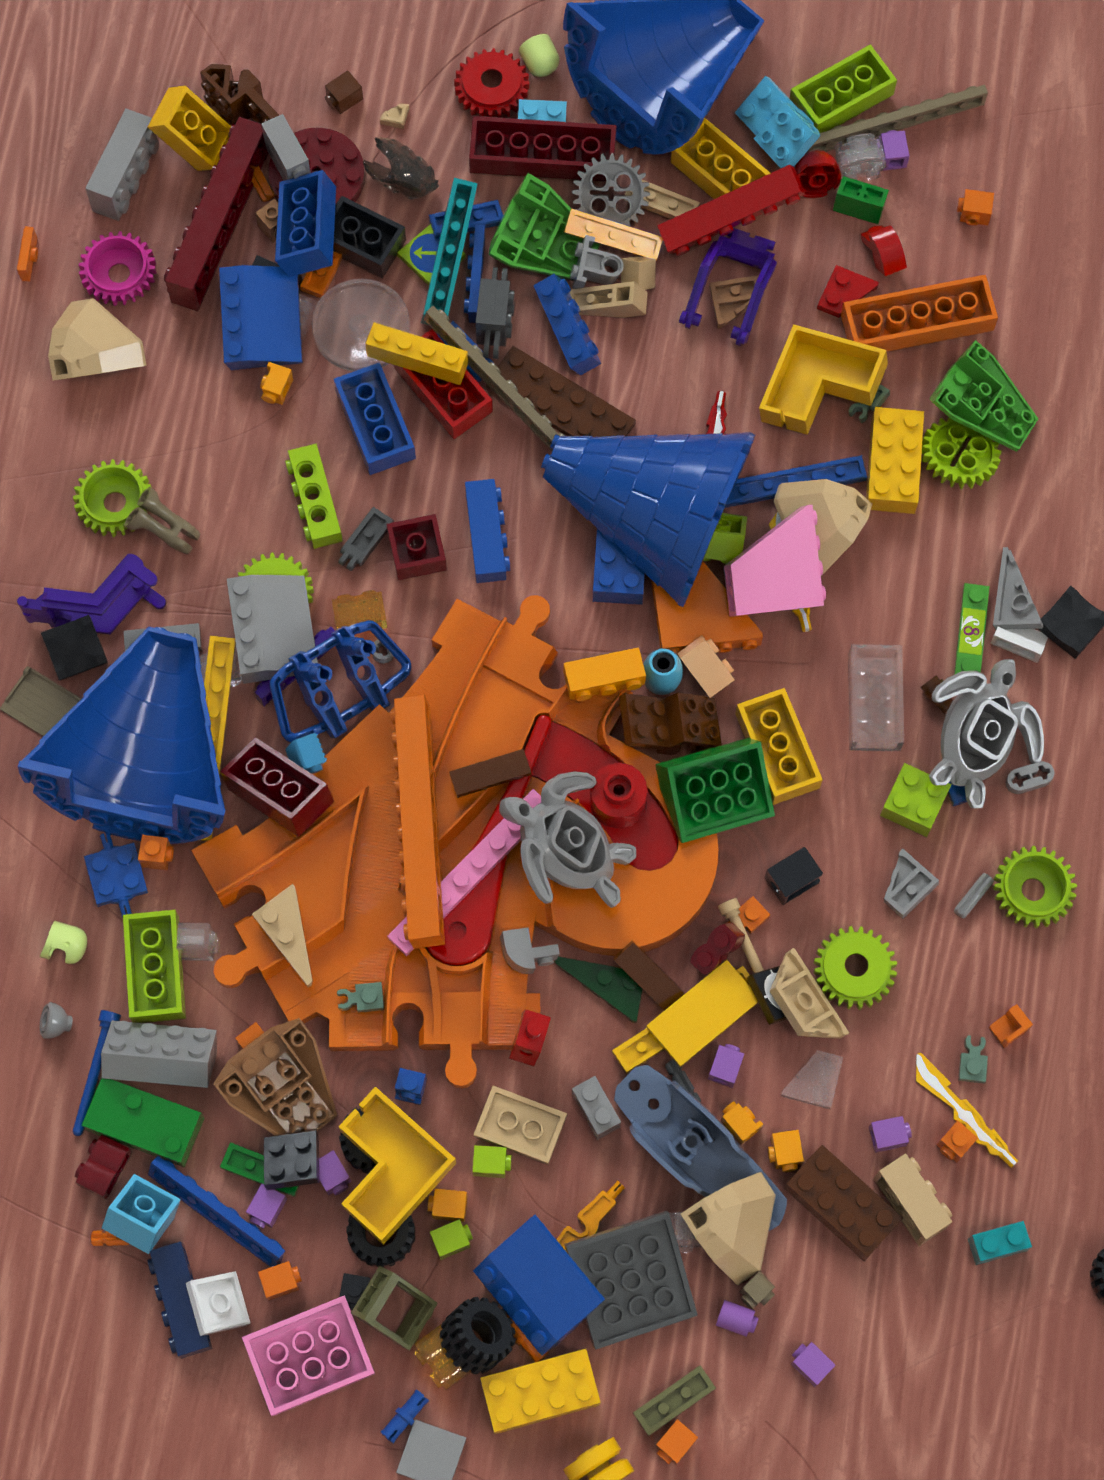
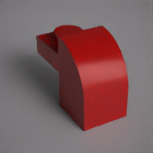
M883 225L873 226L868 231L861 233L862 242L872 250L875 268L884 276L907 268L902 244L891 225L886 227Z

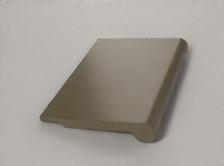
M27 666L19 681L6 697L0 710L44 736L82 698Z

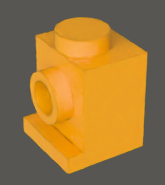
M268 362V375L265 374L260 385L263 391L261 398L270 404L278 403L283 405L293 382L292 370Z
M733 1101L722 1111L725 1115L722 1116L721 1122L740 1145L744 1144L762 1129L763 1123L761 1121L757 1123L753 1121L755 1116L747 1106L742 1108L739 1103L736 1104Z

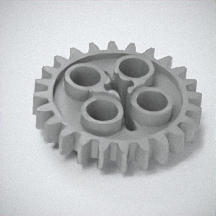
M611 153L610 159L607 160L605 155L601 154L600 162L593 157L592 166L584 164L585 173L578 171L577 174L582 179L574 180L573 182L579 186V189L572 190L573 194L579 195V198L573 200V204L581 205L577 209L578 211L631 227V219L635 222L639 221L636 216L637 213L645 214L641 205H649V202L643 199V197L650 196V192L644 191V188L649 186V182H642L646 173H637L640 165L632 167V158L626 163L623 162V154L620 155L618 160H615L614 153ZM596 174H603L606 177V184L604 186L598 187L594 185L592 179ZM622 174L629 176L631 180L629 186L620 187L617 184L618 176ZM612 186L614 191H632L633 194L631 196L616 194L613 199H609L607 194L591 195L590 191H608L609 187ZM597 198L603 199L606 204L604 210L596 211L593 209V200ZM620 199H626L630 203V208L625 212H621L616 208V203Z

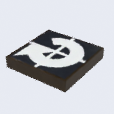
M780 966L760 971L747 977L769 1025L787 1020L770 993V988Z

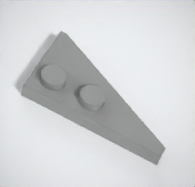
M1003 547L993 626L995 630L997 627L1003 629H1042L1043 623L1012 551L1008 547Z

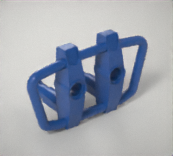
M368 620L349 627L342 626L331 633V638L307 652L300 651L288 658L289 662L283 665L271 678L270 690L281 734L286 741L291 743L295 739L313 733L320 734L325 731L330 738L335 739L348 731L344 722L368 708L373 711L379 704L384 709L390 706L386 694L410 675L411 661L376 622ZM370 630L399 661L401 670L381 685L375 667L367 658L376 651L374 642L355 637V634ZM335 646L348 679L352 681L363 698L362 701L342 713L339 712L333 694L325 684L326 680H331L332 670L328 666H322L311 661ZM360 666H363L365 674L360 679L357 675V670ZM291 672L295 675L306 705L310 707L320 722L297 733H293L290 729L280 688V683ZM320 691L323 696L322 701L316 704L314 700L315 694Z

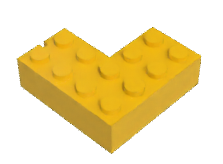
M793 324L759 406L761 422L778 427H783V424H786L787 429L808 435L824 393L871 406L888 365L887 351Z
M374 1087L359 1104L364 1114L360 1116V1113L354 1109L339 1125L340 1132L376 1164L341 1204L353 1218L384 1245L457 1163L454 1156L377 1087Z

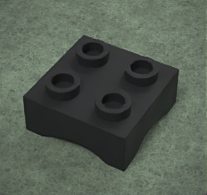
M1070 586L1054 606L1041 618L1043 628L1038 630L1076 659L1104 627V611L1090 604L1075 588Z
M90 615L41 632L60 681L108 663Z

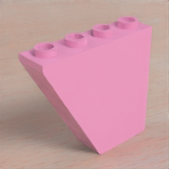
M813 505L798 508L724 566L730 617L824 606L826 591L825 587L821 584L823 565L818 557L820 539L815 531L817 513L813 510Z

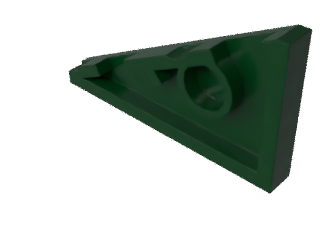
M559 956L554 961L562 971L568 975L570 974L582 983V986L597 997L605 1000L613 1009H617L628 1017L632 1023L637 1022L642 988L622 968Z

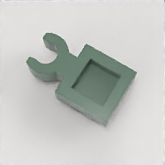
M880 384L872 405L855 403L849 408V416L852 417L856 412H862L859 416V421L864 423L868 418V411H874L875 407H881L890 396V390Z
M382 982L356 984V992H350L347 989L337 991L338 996L348 997L347 1003L338 1004V1008L341 1011L349 1010L353 1005H357L358 1013L384 1010Z
M970 1035L966 1037L964 1045L968 1053L960 1054L958 1081L985 1084L988 1056L980 1055L986 1044L985 1037L980 1038V1044L977 1047L971 1044Z

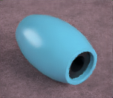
M657 649L647 656L643 663L646 673V688L656 695H667L676 690L681 683L683 666L678 655L669 649Z

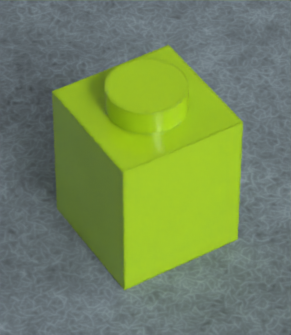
M474 1145L473 1176L505 1178V1171H511L512 1155H507L506 1147Z
M460 1219L430 1231L440 1260L471 1248L469 1241L473 1239L467 1224L462 1226Z

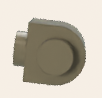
M759 1271L739 1292L743 1295L741 1297L742 1301L750 1309H753L759 1303L764 1306L775 1295L772 1292L775 1286Z

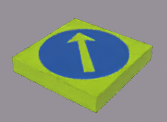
M431 224L397 252L398 257L428 286L440 238L434 237ZM462 252L461 261L466 258L464 252Z

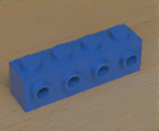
M552 274L533 285L569 367L581 376L599 366L601 362L597 355L599 353L598 348L588 335L590 332L589 328L579 315L580 308L570 295L571 288L564 278L561 279L557 275Z

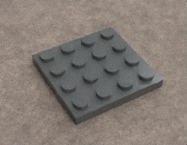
M663 1211L564 1244L568 1255L605 1298L585 1318L595 1350L698 1316L668 1211Z

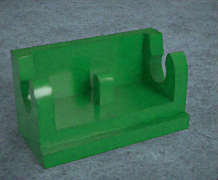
M843 176L836 194L833 211L879 224L889 190Z

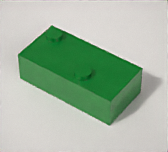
M101 1078L81 1126L93 1134L99 1136L102 1134L125 1146L155 1157L159 1156L163 1160H168L173 1164L185 1167L205 1118L201 1112L113 1079Z

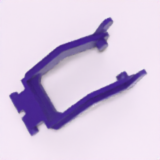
M733 228L734 231L727 234L731 238L720 236L718 241L712 242L700 265L686 310L682 311L679 323L685 324V328L691 329L692 325L699 327L702 315L697 314L698 306L708 276L719 256L759 268L761 273L755 283L741 328L734 326L730 337L736 339V345L741 346L748 341L764 291L776 268L775 254L767 251H773L776 242L757 235L752 238L750 233Z
M127 554L94 593L44 587L43 594L36 600L27 599L24 596L17 599V603L28 623H48L51 627L55 628L90 615L96 632L109 635L142 598L156 609H163L166 606L165 598L151 588L157 584V576L147 569L142 560L134 554Z

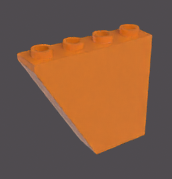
M704 562L701 564L684 607L679 606L661 586H657L651 580L660 649H669L678 655L681 650L700 636H703L706 641L711 638L720 650L718 651L719 653L730 652L734 648L752 650L761 646L762 632L748 615L729 616L727 590Z

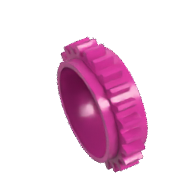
M119 231L118 236H113V233L109 232V237L105 238L103 235H100V241L92 240V248L85 247L87 255L81 254L80 256L82 262L78 264L80 268L79 276L83 287L87 289L89 295L94 294L95 300L98 301L102 297L104 304L111 300L114 306L117 305L118 301H122L123 305H126L129 299L132 302H136L135 296L137 295L143 297V289L150 290L148 282H155L153 276L157 274L155 257H153V252L148 248L146 242L141 244L139 236L133 240L131 233H128L125 237L122 231ZM117 264H123L130 270L128 279L121 283L113 282L109 278V270Z

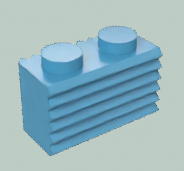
M316 733L293 740L285 749L291 761L311 774L323 770L322 765L327 760L324 757L325 753L322 752L323 748H321L320 739L317 738L318 734Z

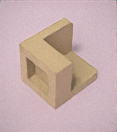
M642 256L622 258L621 283L635 281L644 290L655 287L656 259Z

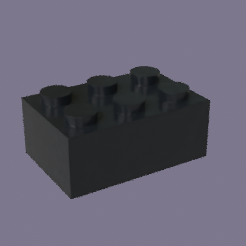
M341 196L335 205L333 251L342 254V259L383 278L398 255L397 252L401 250L406 242L405 226Z

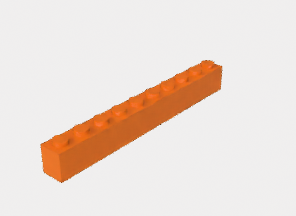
M425 695L394 699V709H391L392 723L396 725V732H392V741L394 747H397V755H394L393 761L399 779H395L397 795L400 794V803H396L398 818H401V827H398V838L403 843V851H399V860L401 866H404V875H401L400 880L402 890L406 894V899L402 900L404 916L407 915V924H404L403 931L405 940H409L413 948L416 949L445 945L430 705Z

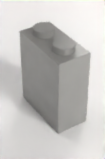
M281 114L262 123L266 150L284 181L292 178L296 179L299 176L311 173L309 160L284 115Z

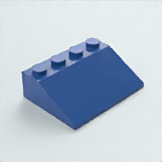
M240 265L219 268L224 363L230 370L267 367L268 362L277 365L303 363L298 275L288 277L281 267Z
M536 1214L473 1270L541 1356L564 1340L605 1300Z

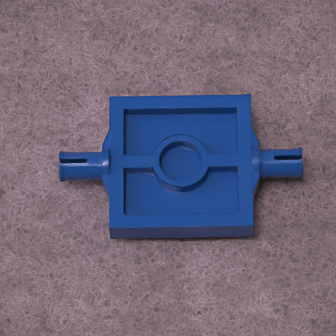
M107 832L108 842H106L104 833L100 835L103 849L98 853L84 856L97 907L107 904H119L121 917L123 918V915L126 914L124 908H126L127 914H132L129 901L136 896L147 894L148 891L141 865L138 861L135 843L113 846L111 833Z

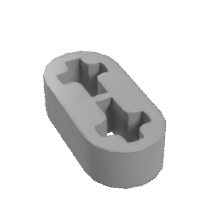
M1044 761L1014 769L1006 778V787L1014 794H1022L1045 787L1052 781L1054 769L1052 765ZM1039 769H1041L1042 772L1048 773L1044 780L1041 776L1033 778V776L1038 773ZM1015 776L1018 779L1027 778V780L1023 781L1021 787L1017 783H1012Z

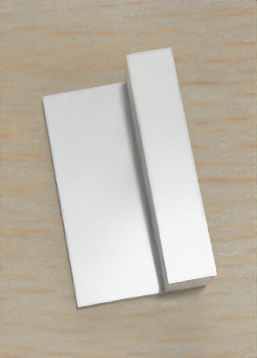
M997 627L990 644L1038 663L1048 637L1035 629H1003Z

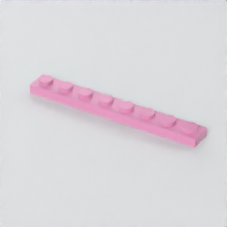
M532 789L524 800L534 808L541 803V795ZM504 818L441 881L443 919L521 841V825L514 824ZM406 917L387 938L407 956L414 948L409 940H405L403 926L407 924Z

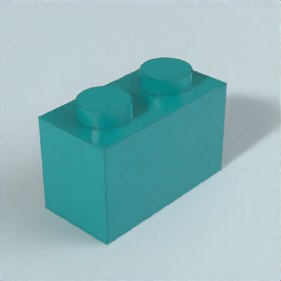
M1024 1221L974 1234L968 1238L976 1265L1026 1252L1032 1248Z

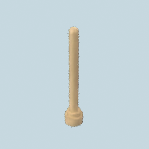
M737 898L720 904L718 909L721 915H725L726 920L729 919L730 922L735 924L745 934V939L741 946L753 972L764 971L738 915L740 914L739 908L741 907Z

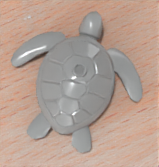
M1004 659L994 665L991 670V684L986 683L987 678L983 673L974 670L961 671L946 678L932 693V701L936 703H941L954 696L957 697L952 701L942 726V761L931 771L929 779L933 785H947L950 781L952 785L965 786L966 800L970 808H983L986 791L982 781L996 773L1006 762L1013 748L1017 728L1022 733L1029 760L1032 764L1040 762L1044 753L1042 722L1037 711L1028 702L1020 701L1011 704L1007 696L1008 690L1013 687L1016 679V667L1012 659Z
M576 771L562 773L548 780L542 788L541 803L534 808L527 801L518 797H508L500 801L499 811L501 816L507 821L521 825L520 834L522 842L520 852L523 869L531 888L543 903L548 904L553 900V893L548 878L572 889L594 888L602 900L611 908L621 901L620 889L610 880L614 872L613 863L629 864L636 858V847L625 843L609 844L607 836L596 818L581 806L565 800L566 796L570 793L593 788L596 785V778L589 773Z

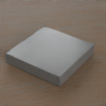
M415 1419L396 1473L414 1480H453L467 1438Z

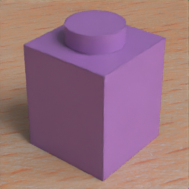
M890 130L881 133L878 146L883 171L907 168L909 150L905 131Z
M725 1044V1047L719 1045L708 1080L733 1088L744 1057V1053L740 1052V1048L730 1044Z
M903 1116L871 1122L869 1126L875 1153L905 1147L909 1143V1138H912L909 1123H904Z
M334 1150L319 1158V1180L328 1195L332 1193L338 1195L349 1188L347 1184L351 1182Z
M261 1183L246 1211L248 1216L251 1217L250 1222L263 1229L265 1225L272 1228L287 1198L274 1189L266 1190L264 1184Z
M812 1342L807 1347L802 1343L792 1354L795 1360L791 1365L814 1387L835 1367V1364Z

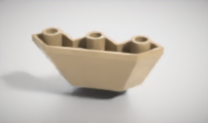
M94 298L71 302L52 328L48 358L53 380L147 366L142 341Z
M828 479L781 483L778 485L774 498V504L781 521L798 508L813 505V510L817 513L815 531L820 539L818 557L823 565V574L853 544L867 522L872 503L855 488Z
M762 1172L721 1188L681 1213L691 1232L713 1262L737 1285H740L761 1271L776 1197Z

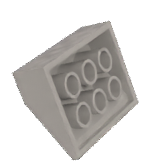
M247 575L227 579L240 675L243 684L271 680L278 670L289 662L288 658L300 651L307 652L315 647L304 576ZM317 658L311 660L312 663H318ZM291 672L287 677L295 675L293 672Z

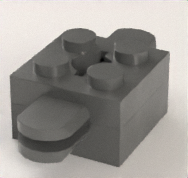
M493 267L492 279L481 278L476 315L477 344L484 345V358H489L491 345L494 346L493 359H499L500 346L506 347L507 338L512 336L511 323L515 309V291L510 290V281H507L508 268L502 269L501 280H498V267Z

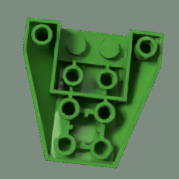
M976 340L951 366L929 398L933 404L952 420L1016 452L1021 448L1038 421V417L996 358Z

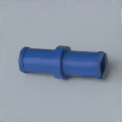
M416 1389L402 1408L398 1407L395 1410L396 1415L380 1433L394 1444L408 1425L412 1426L415 1422L413 1419L429 1400Z

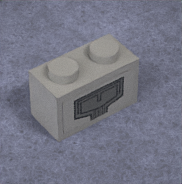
M596 1076L572 1088V1096L597 1140L621 1127V1121Z

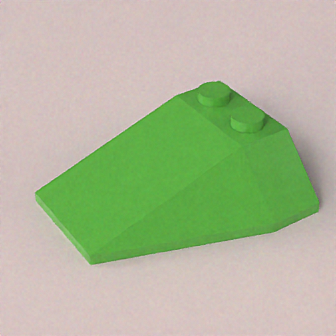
M527 173L509 202L491 240L489 255L509 267L546 275L555 274L560 278L573 280L570 279L573 265H577L578 257H575L577 243H582L583 239L564 233L571 209L568 204L548 184ZM594 242L591 248L598 250L600 244Z

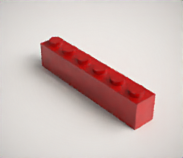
M787 165L657 226L667 251L673 255L680 256L689 252V247L698 244V246H702L711 242V237L720 234V236H724L733 232V227L742 224V226H746L755 222V217L761 214L768 216L777 212V207L783 204L789 206L799 202L800 197L805 195L795 167Z

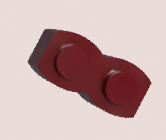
M732 922L716 927L711 932L707 943L695 950L690 963L703 975L711 973L727 960L728 954L736 951L742 945L745 934Z
M101 1134L98 1140L94 1139L88 1149L90 1156L86 1163L82 1162L78 1166L75 1177L77 1178L76 1184L107 1199L127 1164L132 1151L130 1148Z

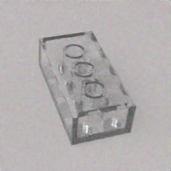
M851 644L848 653L849 751H901L904 744L902 645Z

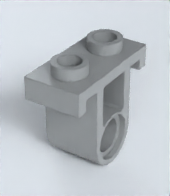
M586 235L582 243L578 242L576 246L575 257H578L577 265H573L570 279L574 280L572 288H583L587 280L604 285L613 284L622 273V259L615 254L591 248L595 237ZM604 266L612 267L614 273L607 272Z

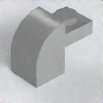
M529 928L507 930L501 933L500 941L504 959L512 969L519 973L533 974L536 969L535 963H538V966L551 965L554 963L553 960H557L560 955L558 944L532 948Z

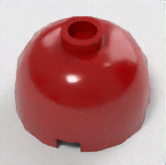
M813 150L806 152L794 166L805 192L803 196L806 198L824 197L828 195V190L832 188L835 190L841 182V170L837 161L831 154L825 151Z

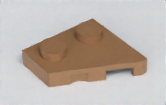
M757 275L710 282L709 289L718 329L746 312L758 279Z

